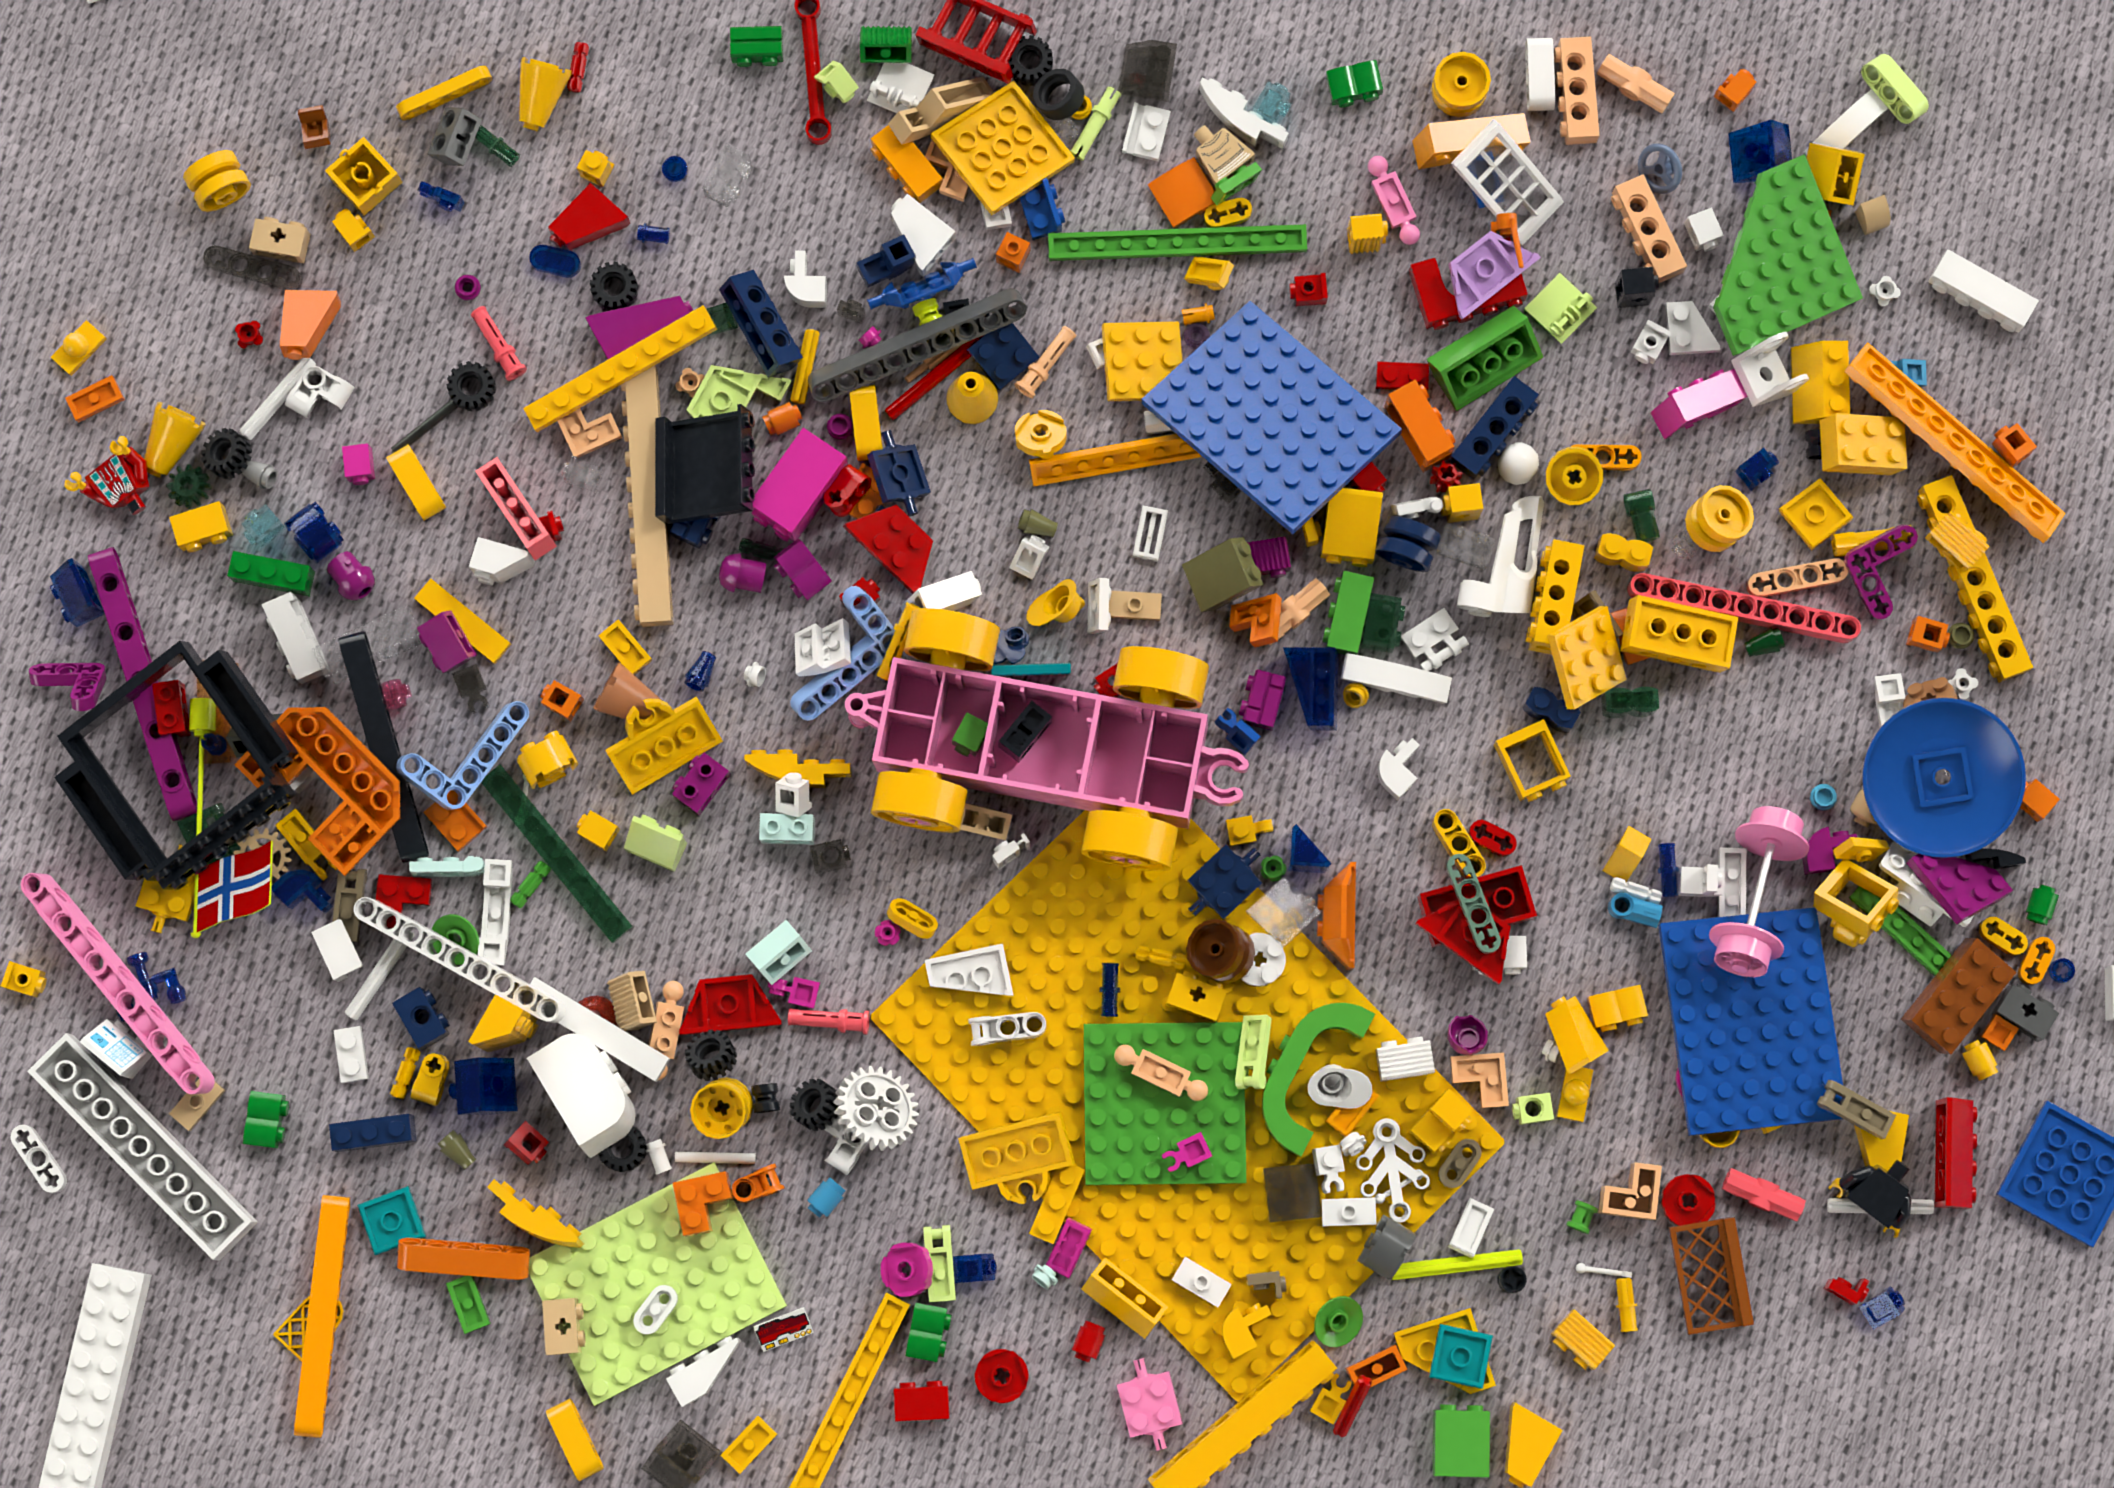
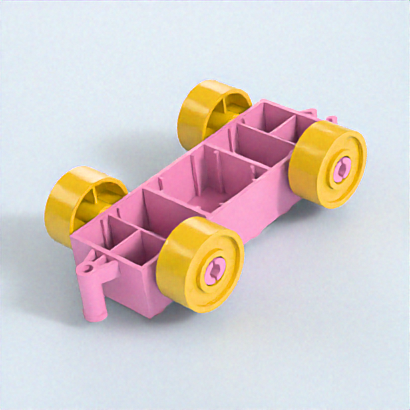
M919 608L912 610L904 652L915 659L927 663L893 657L886 690L868 694L853 693L845 701L848 718L854 727L864 729V727L870 725L878 730L872 762L877 772L880 773L878 774L871 814L879 819L906 827L935 832H959L968 793L965 788L1088 810L1090 812L1088 813L1081 849L1083 855L1094 860L1126 868L1147 871H1169L1176 844L1177 827L1189 829L1194 798L1206 800L1208 803L1216 806H1232L1243 799V791L1240 788H1217L1212 781V774L1221 766H1228L1235 772L1245 773L1249 768L1248 760L1239 752L1231 749L1205 747L1208 714L1180 710L1196 709L1202 706L1209 665L1193 656L1171 650L1143 646H1129L1120 649L1113 691L1123 697L1135 700L1131 701L972 672L989 671L993 668L1000 628L988 620L965 613L934 608ZM1033 701L1052 716V723L1018 763L998 747V741L1027 705ZM967 712L988 723L985 740L977 755L969 754L968 757L955 751L956 746L952 745V739Z

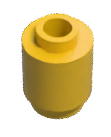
M1976 1040L1964 1046L1966 1051L1962 1053V1056L1972 1075L1976 1076L1979 1081L1998 1072L1996 1068L1998 1064L1986 1042L1980 1043L1979 1040Z

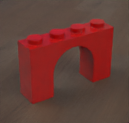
M1510 236L1504 238L1508 241H1511ZM1436 258L1410 264L1409 275L1426 329L1431 327L1434 330L1443 329L1449 326V322L1456 320L1459 323H1464L1472 320L1474 315L1481 313L1484 316H1489L1497 313L1498 308L1505 306L1510 308L1514 305L1517 308L1523 305V301L1528 296L1522 274H1519L1469 315L1460 319L1455 296L1446 289Z

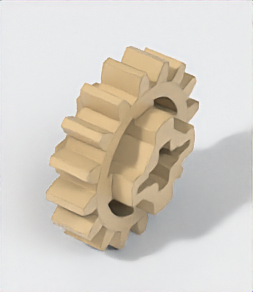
M257 828L254 829V836L251 837L249 835L245 842L237 843L241 850L233 852L236 855L244 853L247 846L251 850L261 847L262 845L256 839L265 838L272 840V877L274 876L278 880L281 879L278 873L280 870L288 871L284 863L291 862L292 860L285 856V853L291 851V848L283 847L287 840L284 838L279 841L277 839L279 832L277 831L272 836L269 835L268 828L264 829L263 834H260ZM280 850L281 859L276 867L273 863L274 853Z

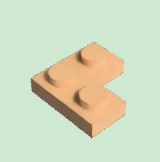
M931 139L925 155L926 159L930 164L947 170L939 193L964 202L969 186Z
M579 408L558 420V424L575 459L622 438L611 413L587 423Z
M1504 1053L1450 1057L1452 1084L1479 1082L1481 1108L1509 1106Z

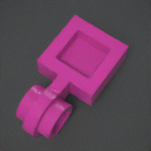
M794 977L792 987L787 986L788 981L783 979L777 980L773 985L768 982L767 987L770 988V994L784 997L785 992H790L788 1003L814 1009L820 982Z

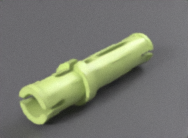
M1108 86L1098 105H1094L1092 109L1093 114L1070 150L1072 155L1075 156L1081 148L1077 159L1084 161L1105 121L1110 120L1112 116L1111 111L1122 95L1119 91H1116L1110 99L1114 91L1112 87Z

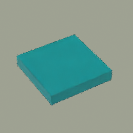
M409 1186L357 1205L374 1255L398 1248V1240L402 1238L427 1237Z
M1439 1324L1429 1377L1483 1389L1493 1335Z

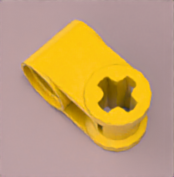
M432 1053L424 1057L411 1090V1099L433 1106L439 1104L450 1068L449 1060L444 1055ZM437 1061V1063L441 1065L440 1070L435 1069L434 1071V1068L431 1067L430 1064L431 1062Z

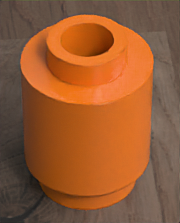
M790 402L767 411L768 414L762 417L770 435L776 433L780 435L800 426L798 420L803 419L797 405L791 406Z

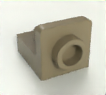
M1279 1271L1246 1274L1247 1285H1253L1254 1290L1270 1289L1269 1283H1274L1276 1299L1282 1298V1293L1286 1292L1285 1276H1280Z

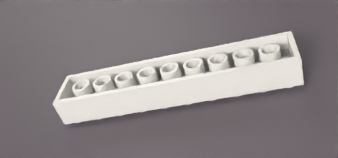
M66 1033L27 1071L212 1260L220 1261L258 1223L74 1035Z
M92 1263L39 1488L102 1487L151 1274Z

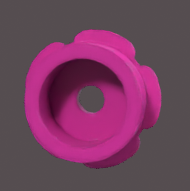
M874 326L869 328L858 339L863 345L862 348L865 349L867 346L876 345L882 339L879 336L881 330L878 331Z
M884 920L881 922V925L875 928V936L883 946H888V944L894 945L900 939L901 929L899 925L892 923L891 920ZM890 931V935H886L885 932Z

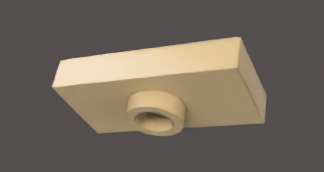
M1111 591V598L1109 600L1111 618L1160 621L1162 593Z
M198 1079L195 1083L197 1088L200 1085V1079ZM215 1081L214 1087L209 1093H186L169 1114L188 1131H191L226 1090Z

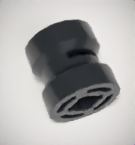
M1820 429L1806 431L1805 440L1808 442L1806 458L1822 460Z
M777 1083L751 1086L752 1095L755 1096V1103L753 1104L754 1113L780 1110V1102L776 1099V1094L778 1093Z
M1517 1266L1503 1268L1497 1277L1499 1287L1506 1293L1521 1291L1527 1282L1525 1272Z

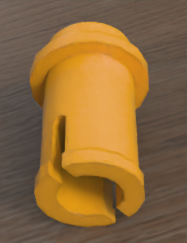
M1204 303L1205 306L1182 309L1184 326L1205 321L1209 324L1211 320H1215L1213 305Z

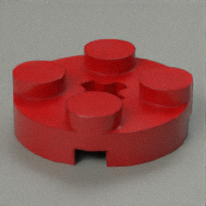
M1684 1174L1671 1179L1665 1185L1660 1201L1665 1216L1677 1226L1708 1221L1714 1213L1716 1204L1714 1190L1710 1183L1701 1176ZM1692 1194L1694 1196L1692 1201L1695 1205L1694 1207L1687 1206L1685 1208L1682 1205L1684 1202L1682 1196Z
M996 1349L986 1353L977 1364L975 1371V1383L979 1392L988 1400L997 1403H1008L1020 1397L1026 1389L1029 1378L1025 1361L1014 1351L1006 1349ZM1002 1368L1004 1372L1008 1371L1010 1374L1006 1378L1005 1384H1002L1000 1380L995 1381L994 1376L998 1374L997 1369Z

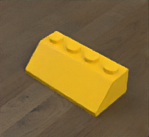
M495 994L468 1042L488 1053L525 1042L527 1037L531 1039L538 1028L536 1024L538 1019Z

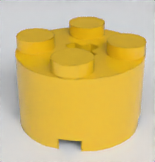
M558 731L547 734L544 740L536 745L534 742L524 745L520 748L522 753L517 758V763L532 789H535L536 784H538L539 788L556 782L566 776L564 770L570 767L573 771L579 764L564 736L559 735Z

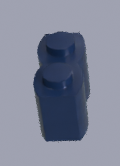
M1534 687L1522 707L1532 718L1537 720L1544 719L1551 728L1562 733L1570 732L1581 713L1578 708L1575 710L1567 709L1565 700H1558L1552 692L1542 687Z

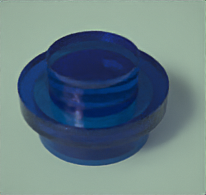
M671 156L663 162L662 173L667 180L678 182L687 175L688 167L683 158Z

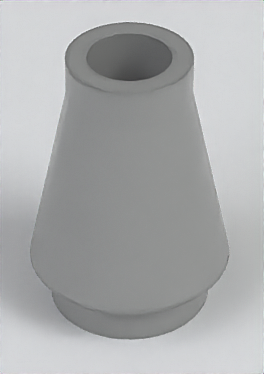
M246 461L247 468L242 467L240 469L242 475L261 489H270L275 484L278 476V471L274 469L273 465Z

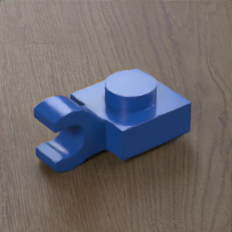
M1227 708L1222 714L1223 717L1219 715L1214 723L1217 727L1228 733L1226 739L1242 754L1246 755L1261 736L1242 719L1237 722L1234 711Z

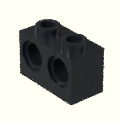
M1031 701L998 741V747L1019 763L1050 726L1052 716L1035 702Z

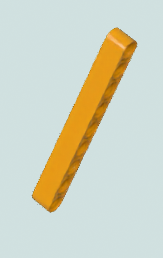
M322 1196L294 1436L322 1438L350 1197Z

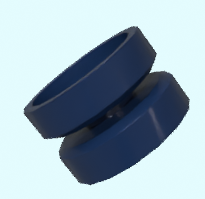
M1388 516L1383 529L1388 537L1380 538L1375 553L1382 559L1400 567L1417 572H1428L1433 561V556L1429 551L1437 549L1441 539L1440 533L1412 519Z

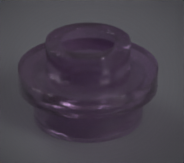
M1200 323L1189 325L1184 332V341L1192 349H1197L1210 337L1207 327ZM1199 333L1202 338L1199 341H1195L1192 335Z

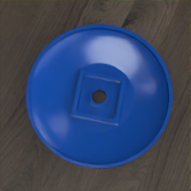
M1933 698L1919 701L1901 709L1881 726L1868 747L1864 759L1862 783L1869 811L1879 827L1892 840L1915 853L1947 858L1975 852L1996 840L2008 828L2017 815L2023 800L2026 771L2023 755L2014 735L1992 712L1962 699ZM1941 769H1946L1950 773V779L1945 784H1939L1935 780L1936 772Z

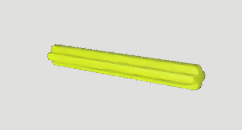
M1516 1249L1475 1254L1473 1258L1465 1255L1406 1262L1401 1264L1392 1280L1518 1266L1523 1264V1256L1521 1250Z

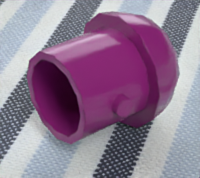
M349 551L334 557L327 566V573L339 586V594L348 600L357 601L363 599L374 588L375 578L371 568L362 566Z
M741 554L728 555L721 562L719 572L720 584L733 593L735 588L761 593L766 563L742 559Z

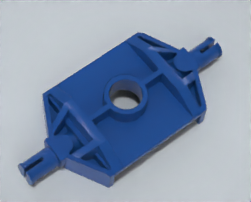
M974 258L961 263L940 262L943 270L942 273L932 272L927 274L924 280L917 283L915 281L904 283L900 286L901 289L899 290L894 288L892 282H889L880 295L867 299L869 307L872 310L885 304L886 306L890 305L906 309L909 308L910 303L930 299L936 293L943 290L952 291L960 278L964 276V272L977 268Z

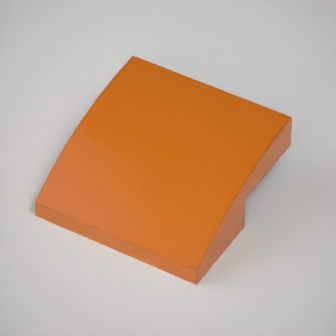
M1195 157L1179 164L1147 184L1173 228L1181 226L1197 214L1201 215L1209 206L1215 204L1211 199L1215 190Z

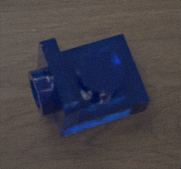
M993 1253L953 1256L955 1283L995 1280L997 1264Z
M1890 1286L1882 1293L1862 1303L1859 1308L1874 1330L1900 1316L1905 1310L1903 1306L1905 1302L1902 1295L1897 1290L1894 1291Z

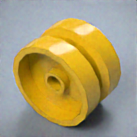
M1467 52L1450 54L1436 68L1431 87L1433 101L1447 115L1455 117L1470 116L1478 111L1486 100L1491 82L1489 68L1475 54Z
M230 150L217 151L206 155L189 166L183 175L188 188L195 192L194 199L199 208L205 212L216 211L236 202L251 187V183L244 171L239 170L240 163L233 151Z
M1566 447L1558 451L1549 460L1546 468V484L1550 493L1559 502L1567 505H1582L1591 501L1599 493L1603 483V469L1598 458L1590 450L1582 447ZM1576 470L1579 472L1577 480L1570 479L1569 473L1571 471L1574 472Z
M1723 485L1711 488L1695 501L1687 510L1685 518L1686 529L1691 539L1699 547L1709 552H1721L1729 549L1736 541L1749 532L1754 521L1753 508L1748 498L1739 490Z

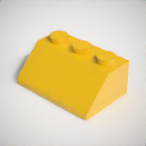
M1818 341L1791 347V379L1803 374H1807L1809 380L1792 393L1793 424H1820V420L1835 413L1850 414L1849 375L1844 372L1849 365L1848 341Z

